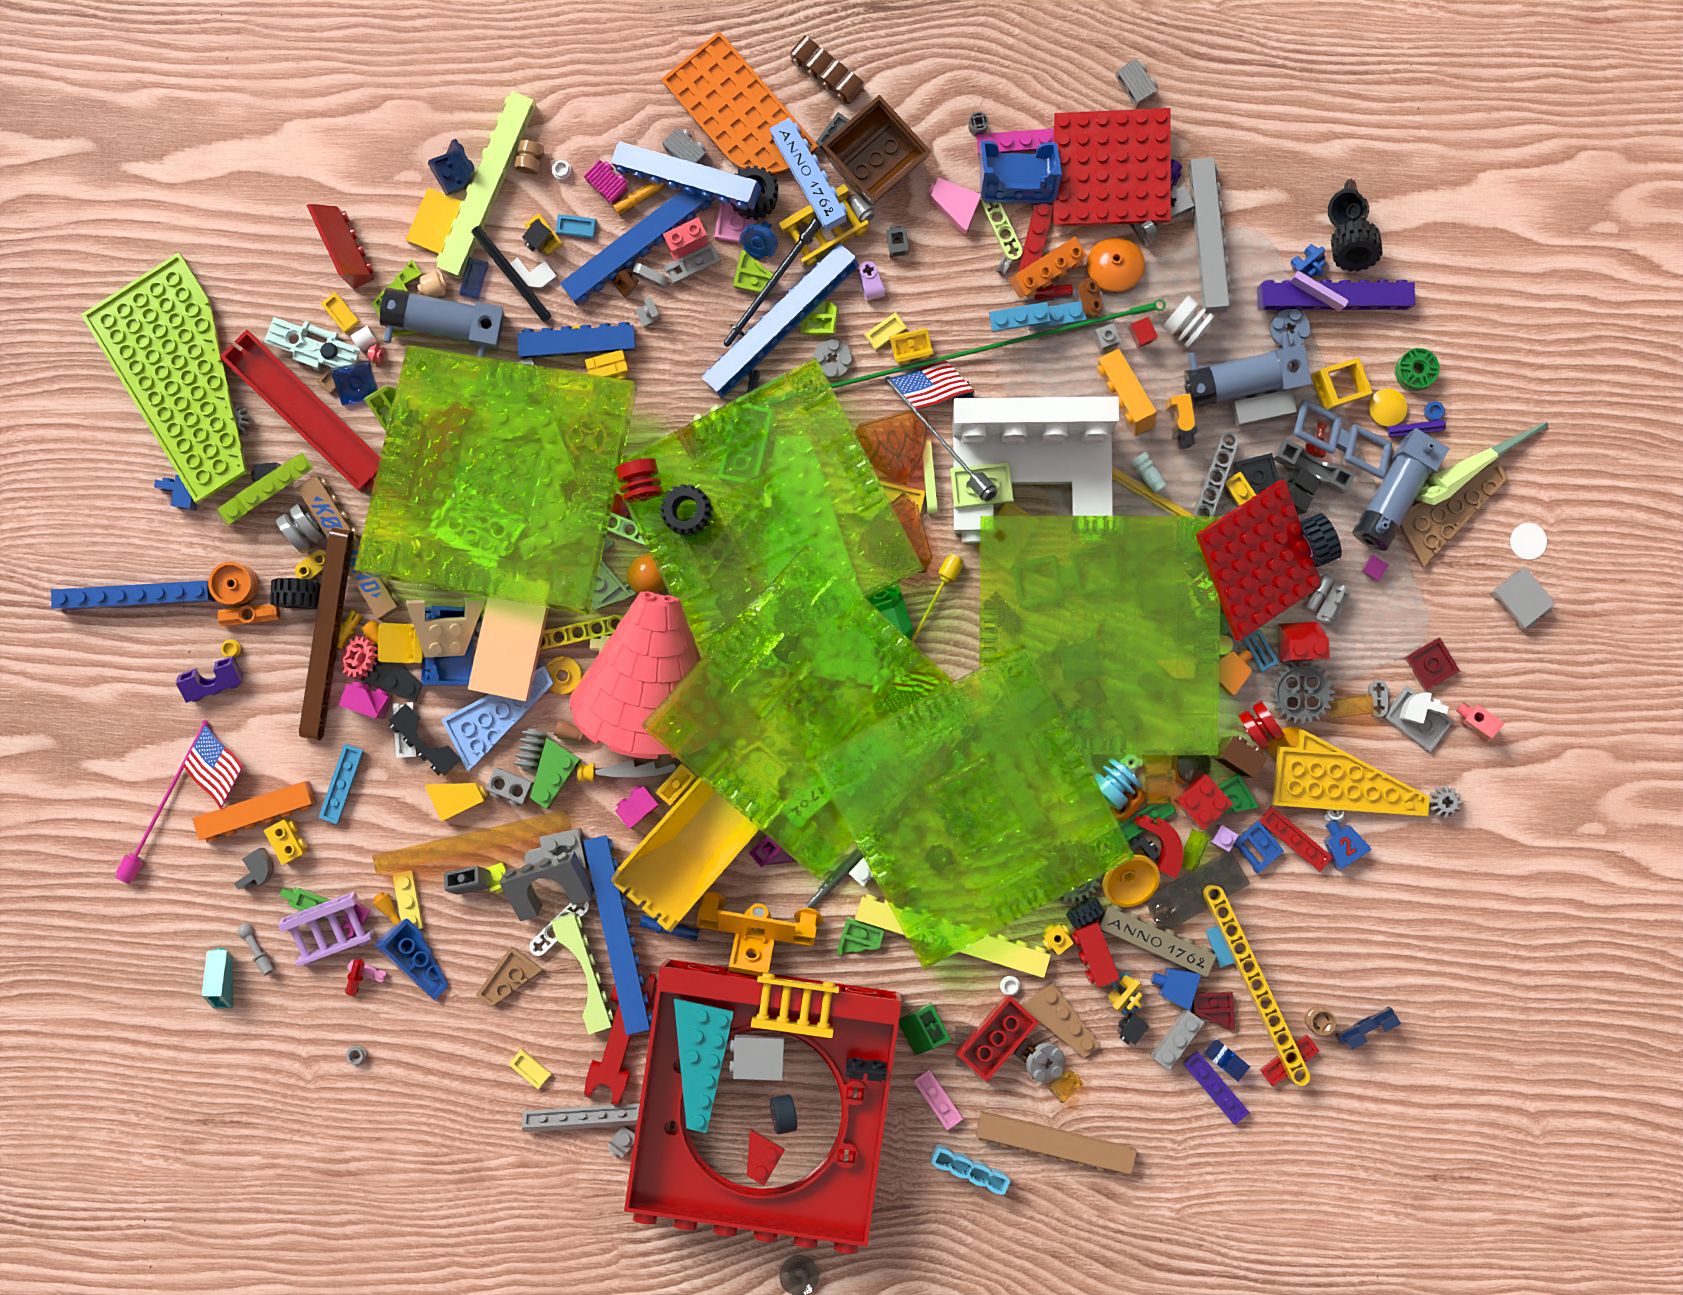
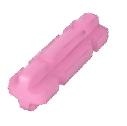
M354 959L348 965L349 971L352 969ZM365 964L362 975L370 979L375 978V981L382 983L387 973L380 969L377 971V968Z

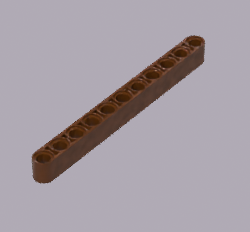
M331 528L328 536L299 726V736L301 738L320 741L325 731L354 541V533L351 530Z

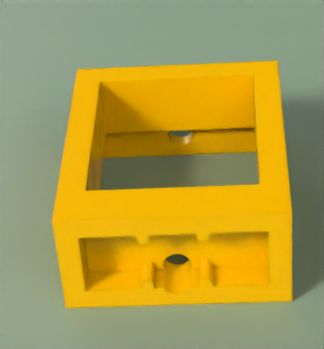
M1359 357L1320 369L1311 375L1322 407L1327 410L1361 400L1372 394L1371 384L1367 380L1364 366ZM1349 368L1358 393L1338 399L1329 373Z

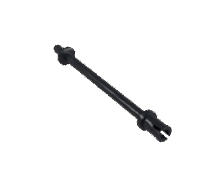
M812 218L804 231H800L799 241L736 325H729L733 330L724 340V346L729 347L739 334L745 335L742 331L744 326L806 244L812 243V238L822 227L817 220Z

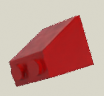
M1318 622L1278 623L1280 662L1320 661L1330 658L1329 638Z

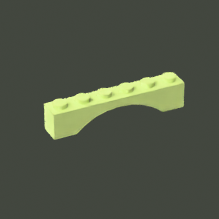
M574 912L553 919L551 923L557 941L566 946L576 956L586 975L588 998L583 1019L588 1034L612 1027V1021L614 1020L613 1012L611 1009H607L605 1003L608 1002L605 990L601 991L599 985L602 983L599 972L595 973L593 965L596 962L593 953L589 954L587 946L590 945L587 935H583L581 931L583 927L581 917L576 916Z

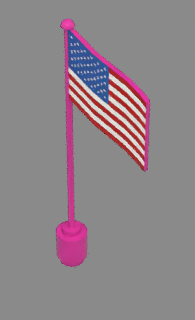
M203 720L201 722L203 724L134 854L124 855L116 870L117 875L115 878L130 884L136 878L143 864L138 854L184 768L192 779L212 796L219 808L222 809L243 769V765L237 756L212 733L208 727V721Z

